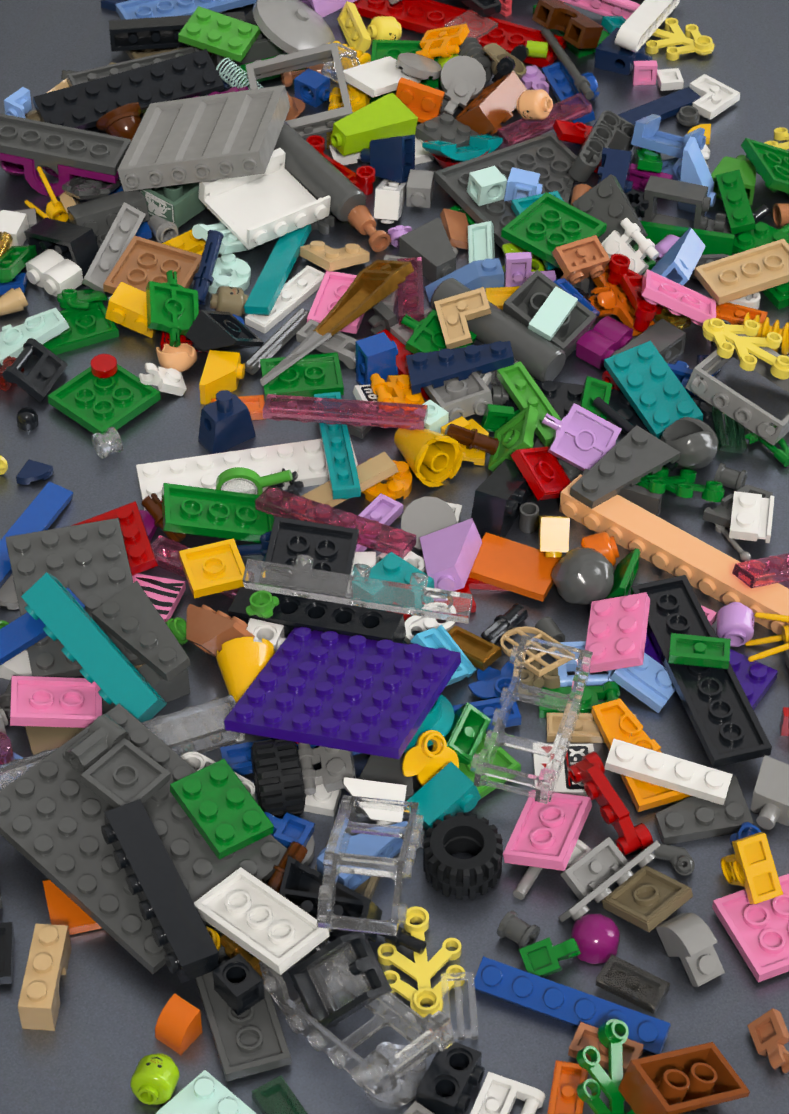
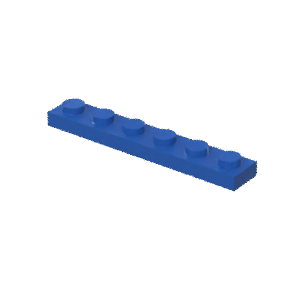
M484 956L472 984V989L575 1027H579L580 1022L599 1028L610 1019L621 1020L627 1025L629 1030L627 1039L643 1044V1051L652 1055L661 1054L671 1027L669 1022Z

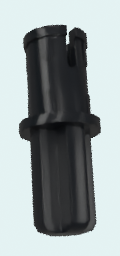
M518 603L514 604L504 615H498L494 619V623L481 633V637L496 644L505 632L515 628L523 620L527 619V610L519 615L517 613L524 606Z

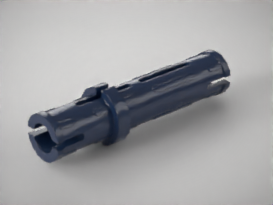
M216 230L208 231L199 269L193 277L195 281L193 290H198V303L201 306L205 305L209 286L213 284L214 278L212 275L224 237L223 233Z

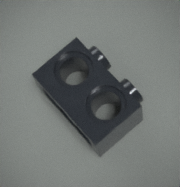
M444 1038L416 1091V1102L434 1114H465L471 1101L469 1093L473 1086L478 1087L484 1076L485 1068L481 1067L482 1052ZM461 1067L464 1070H455L453 1068ZM448 1094L450 1097H441L439 1095Z

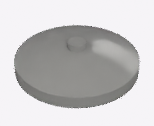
M257 0L253 6V17L260 30L272 43L288 54L302 49L319 47L335 41L334 34L326 21L300 0Z

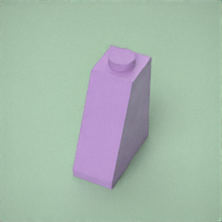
M473 518L419 537L427 575L434 579V590L437 597L465 587L482 544V539Z

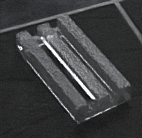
M474 972L441 973L444 1037L449 1040L458 1039V1041L465 1040V1038L478 1040ZM461 980H467L471 1027L468 1030H464ZM448 981H454L457 1030H451Z

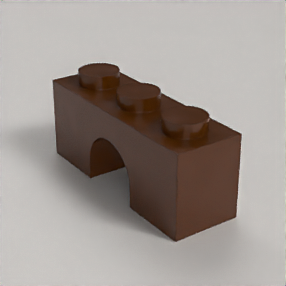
M538 0L532 18L533 21L546 29H556L565 32L563 39L579 49L596 48L604 28L560 0Z

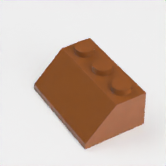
M512 71L485 87L482 93L474 98L455 119L469 126L480 135L487 133L493 135L502 128L501 122H506L514 115L512 111L517 110V100L527 88L516 73Z
M713 1042L631 1060L618 1088L635 1114H679L748 1097L750 1094L749 1089Z

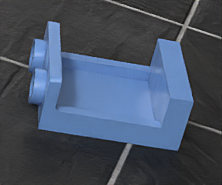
M651 114L635 123L631 145L682 159L683 150L690 136L696 138L700 150L704 148L706 143L704 128H698L684 137L660 131L661 116Z

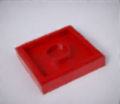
M549 446L517 449L511 454L512 459L538 501L560 498L561 491L571 483L557 458L548 452Z

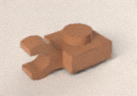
M772 1008L747 1026L758 1054L765 1057L768 1056L772 1068L777 1069L781 1066L783 1073L786 1074L789 1072V1052L784 1045L789 1042V1032L781 1012Z

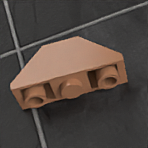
M189 604L187 607L186 639L206 654L216 657L217 650L219 652L222 650L221 645L235 638H255L253 634L246 630L248 624L235 616L231 618L220 610L216 612L204 604L201 608L193 604Z

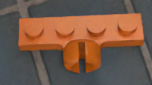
M607 265L602 275L597 278H591L597 287L591 290V294L594 293V295H591L588 300L600 312L597 317L616 315L624 325L633 329V336H639L643 332L637 331L633 327L636 317L634 314L635 310L621 285H614L607 281L610 270ZM652 320V322L650 323L649 326L655 324L653 320Z

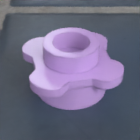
M398 225L390 228L388 234L390 235L392 246L399 248V237L412 231V227Z

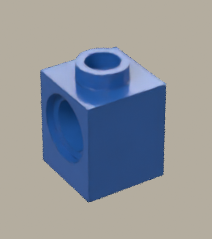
M308 68L294 78L295 98L315 108L329 99L331 92L329 77Z

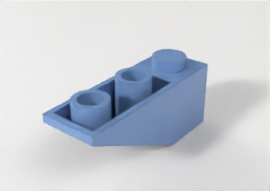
M689 228L650 271L684 286L694 271L706 246L694 230Z

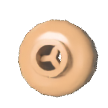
M543 89L525 90L518 98L516 107L518 113L527 121L544 120L549 116L553 108V101Z

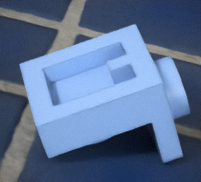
M22 87L4 100L5 114L26 118L25 114L32 110L30 90Z

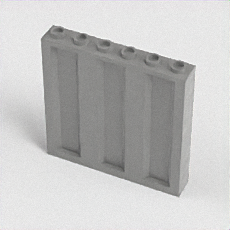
M285 85L150 103L117 170L123 190L134 191L265 174L290 109Z

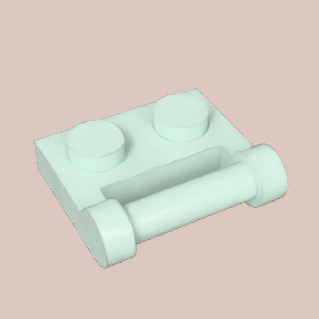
M221 221L211 225L196 224L192 228L193 236L196 239H204L205 241L207 240L209 230L223 233L224 237L218 254L225 255L248 250Z

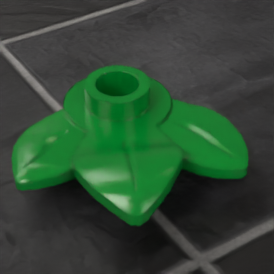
M64 289L62 293L57 295L59 306L64 309H88L90 302L107 301V296L103 292L95 291L94 289L78 291L75 289Z

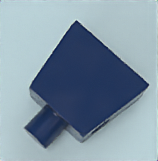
M616 27L596 47L594 67L623 75H630L633 72L634 61H652L653 58L645 54V43L636 53L615 45V39L620 29Z
M415 135L371 140L370 149L364 148L361 151V161L363 163H370V166L375 169V176L398 183L408 182L410 169L415 170Z
M219 391L216 394V401L202 408L198 442L210 454L222 453L256 437L249 409L230 391Z

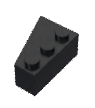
M45 218L24 231L28 244L35 245L36 256L47 249H52L58 252L64 259H69L76 263L82 269L83 278L99 250L97 237L92 228Z
M505 459L475 490L471 518H473L481 539L486 532L505 538L519 515L520 506L527 502L530 495L534 494L519 468L512 460Z
M288 856L279 892L280 895L326 925L330 936L339 937L363 930L369 942H376L383 911L372 900Z

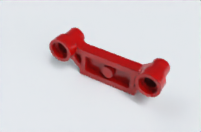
M312 135L306 139L310 145L365 195L373 193V183L376 179L373 167L361 166L357 168L355 173L324 154L325 139L322 136Z
M613 254L608 265L610 270L607 281L614 285H621L635 310L634 314L636 317L633 327L637 331L644 332L655 315L661 314L663 305H653L641 296L642 278L644 275H639L629 269L630 259L627 256Z
M595 751L583 756L581 761L567 768L569 776L575 784L579 782L584 783V789L588 797H591V800L595 799L600 806V813L604 821L608 825L612 824L618 833L619 838L615 839V843L624 856L638 849L642 851L653 843L651 833L643 823L633 826L629 816L630 812L604 775L605 768L603 762Z

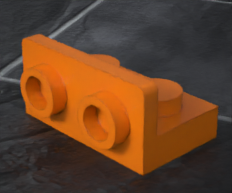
M402 77L400 78L396 96L418 117L417 122L421 124L440 115L444 91Z

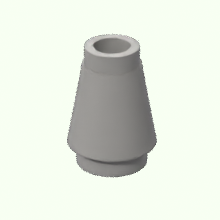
M157 215L150 217V220H148V225L159 243H164L179 235L178 228L173 222Z

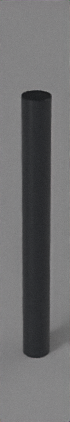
M600 397L593 401L592 405L626 434L635 427ZM669 462L664 466L672 472L676 469L678 463L672 464Z

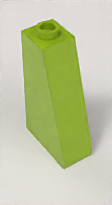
M389 93L333 123L330 138L331 144L343 156L361 152L364 148L370 149L371 140L415 135L418 117L395 94Z

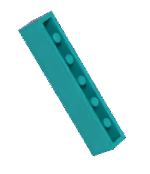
M46 572L21 596L28 604L25 607L26 611L35 620L40 618L46 625L43 628L45 633L52 640L56 641L58 639L64 647L61 651L72 662L77 660L83 667L79 670L80 673L90 683L94 681L101 688L98 691L99 695L109 705L112 703L115 705L120 704L144 726L167 705L165 700L56 577Z

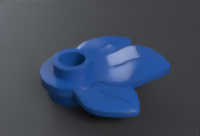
M510 660L502 667L501 671L492 667H488L484 671L478 668V681L469 684L468 687L475 696L482 699L514 695L517 701L521 696V692L518 690L516 671L520 670L521 667L514 660Z

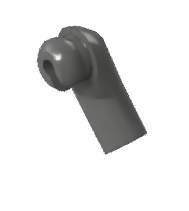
M660 843V846L654 850L656 859L669 861L680 875H689L694 871V860L685 848Z

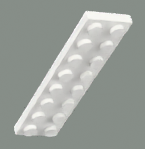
M321 439L136 465L142 501L148 495L152 499V493H156L161 501L163 483L216 489L217 477L223 471L235 467L251 469L260 477L282 472L283 468L290 470L291 473L296 471L298 478L295 482L302 481L304 487L322 485L329 481ZM352 446L353 455H354V459H355V464H356V466H358V463H357V460H356V456H355V453H354V449H353V446ZM234 478L226 481L221 486V489L224 491L253 494L258 487L248 479ZM289 481L284 482L285 486L282 488L283 490L288 489V486H290ZM269 487L263 488V493L272 492L269 490Z

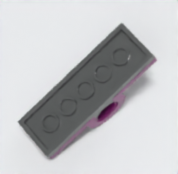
M0 113V160L24 165L25 180L38 193L49 196L38 174V166L50 175L59 178L57 183H49L56 197L65 192L62 190V185L75 176L104 182H117L119 178L117 170L131 143V139Z

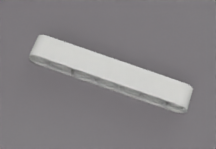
M645 0L620 27L614 44L636 53L674 11L680 0Z

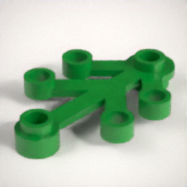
M664 465L659 472L653 475L649 473L642 477L639 483L635 484L648 489L652 493L663 494L666 489L683 498H692L693 491L702 492L701 498L710 502H721L725 489L722 488L723 483L710 480L706 482V485L693 484L697 474L694 470L681 469L680 476L668 477L669 469Z
M610 1019L598 1029V1038L601 1044L608 1048L609 1076L599 1064L600 1053L595 1047L586 1046L577 1053L578 1064L586 1069L593 1078L581 1082L577 1087V1094L582 1101L589 1105L595 1114H624L625 1098L618 1088L623 1079L622 1044L627 1041L629 1030L627 1025L618 1019ZM586 1053L590 1056L591 1062L586 1058ZM586 1086L590 1088L592 1095L587 1092ZM601 1090L609 1099V1109L599 1098ZM630 1109L626 1114H635V1112Z

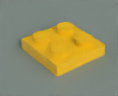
M234 538L179 551L180 562L194 599L250 585L248 573Z

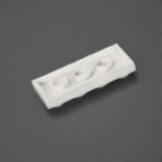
M241 867L194 902L203 920L280 975L330 936L326 925Z

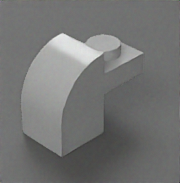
M681 913L655 927L668 957H680L693 987H699L725 973L713 946L718 942L708 925L696 914Z

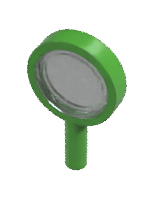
M235 467L223 471L217 477L216 490L262 495L264 487L292 481L293 477L290 470L260 477L251 469Z

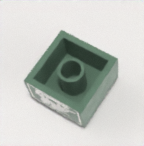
M199 182L139 190L146 198L149 215H157L173 222L177 228L207 208L198 199Z

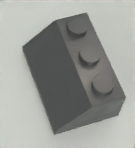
M536 270L504 302L503 311L528 326L555 287L563 289L539 270ZM577 301L576 306L551 339V342L563 349L567 358L576 349V343L580 337L590 329L597 315Z

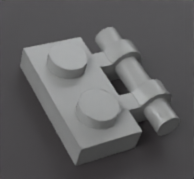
M298 743V754L306 795L315 794L317 785L324 784L327 792L345 788L343 786L344 777L356 779L352 751L322 746L311 749L310 744ZM321 762L322 769L313 770V764Z

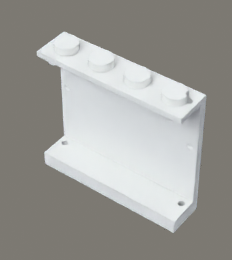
M281 148L273 150L265 174L199 182L198 199L248 250L329 216L331 197L328 195L318 198V200L314 198L285 169L286 153Z

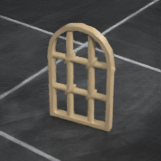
M524 626L510 629L500 639L501 650L538 677L576 658L575 652L535 627ZM526 633H532V634H535L536 636L530 637V636L527 635ZM519 634L526 641L518 644L509 637ZM543 638L553 646L547 648L539 643L538 639ZM505 640L513 645V648L508 649L504 645ZM532 643L540 648L541 652L535 655L527 650L525 646ZM558 648L567 655L560 657L553 650ZM520 650L528 655L529 658L524 660L514 652ZM549 654L557 661L548 664L541 657ZM535 660L543 665L544 668L539 670L530 663Z

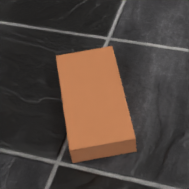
M443 208L440 216L452 247L468 250V221L466 213Z

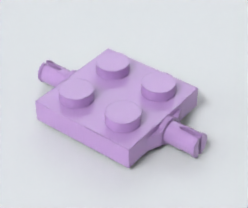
M575 403L572 404L569 412L561 421L546 413L541 422L556 430L554 440L548 452L583 472L585 469L590 470L615 446L616 439L622 430Z

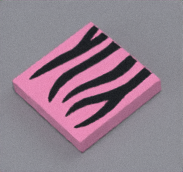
M144 574L133 575V583L138 581L165 622L169 620L186 590L185 581Z

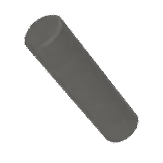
M284 122L274 150L281 148L286 153L285 169L317 200L329 195L331 197L330 212L340 221L348 222V215L351 210L356 206L366 204V195L291 126Z
M454 278L446 279L435 289L431 298V309L436 310L435 301L471 291V289ZM489 302L492 314L467 321L469 330L477 335L476 340L482 344L510 341L514 363L521 361L529 374L541 382L546 380L553 381L565 364L566 353L563 349L528 329V326Z

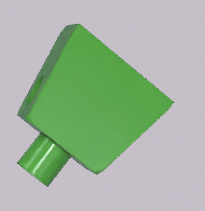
M738 155L736 158L723 157L712 172L711 176L714 181L713 192L716 193L717 199H721L715 175L740 170L749 204H753L756 168L746 158V155Z

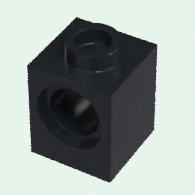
M240 953L230 960L222 961L213 970L214 990L238 1016L265 998L263 978Z

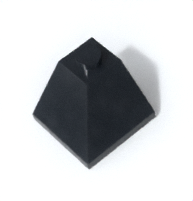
M200 310L185 335L193 342L192 346L201 352L261 347L264 343L230 312Z

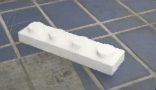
M613 739L605 763V770L720 805H724L732 778L730 773L617 739Z

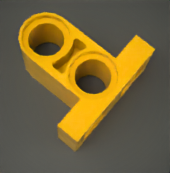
M759 832L732 841L735 853L721 858V868L727 882L731 885L744 886L750 904H757L783 895L766 833Z

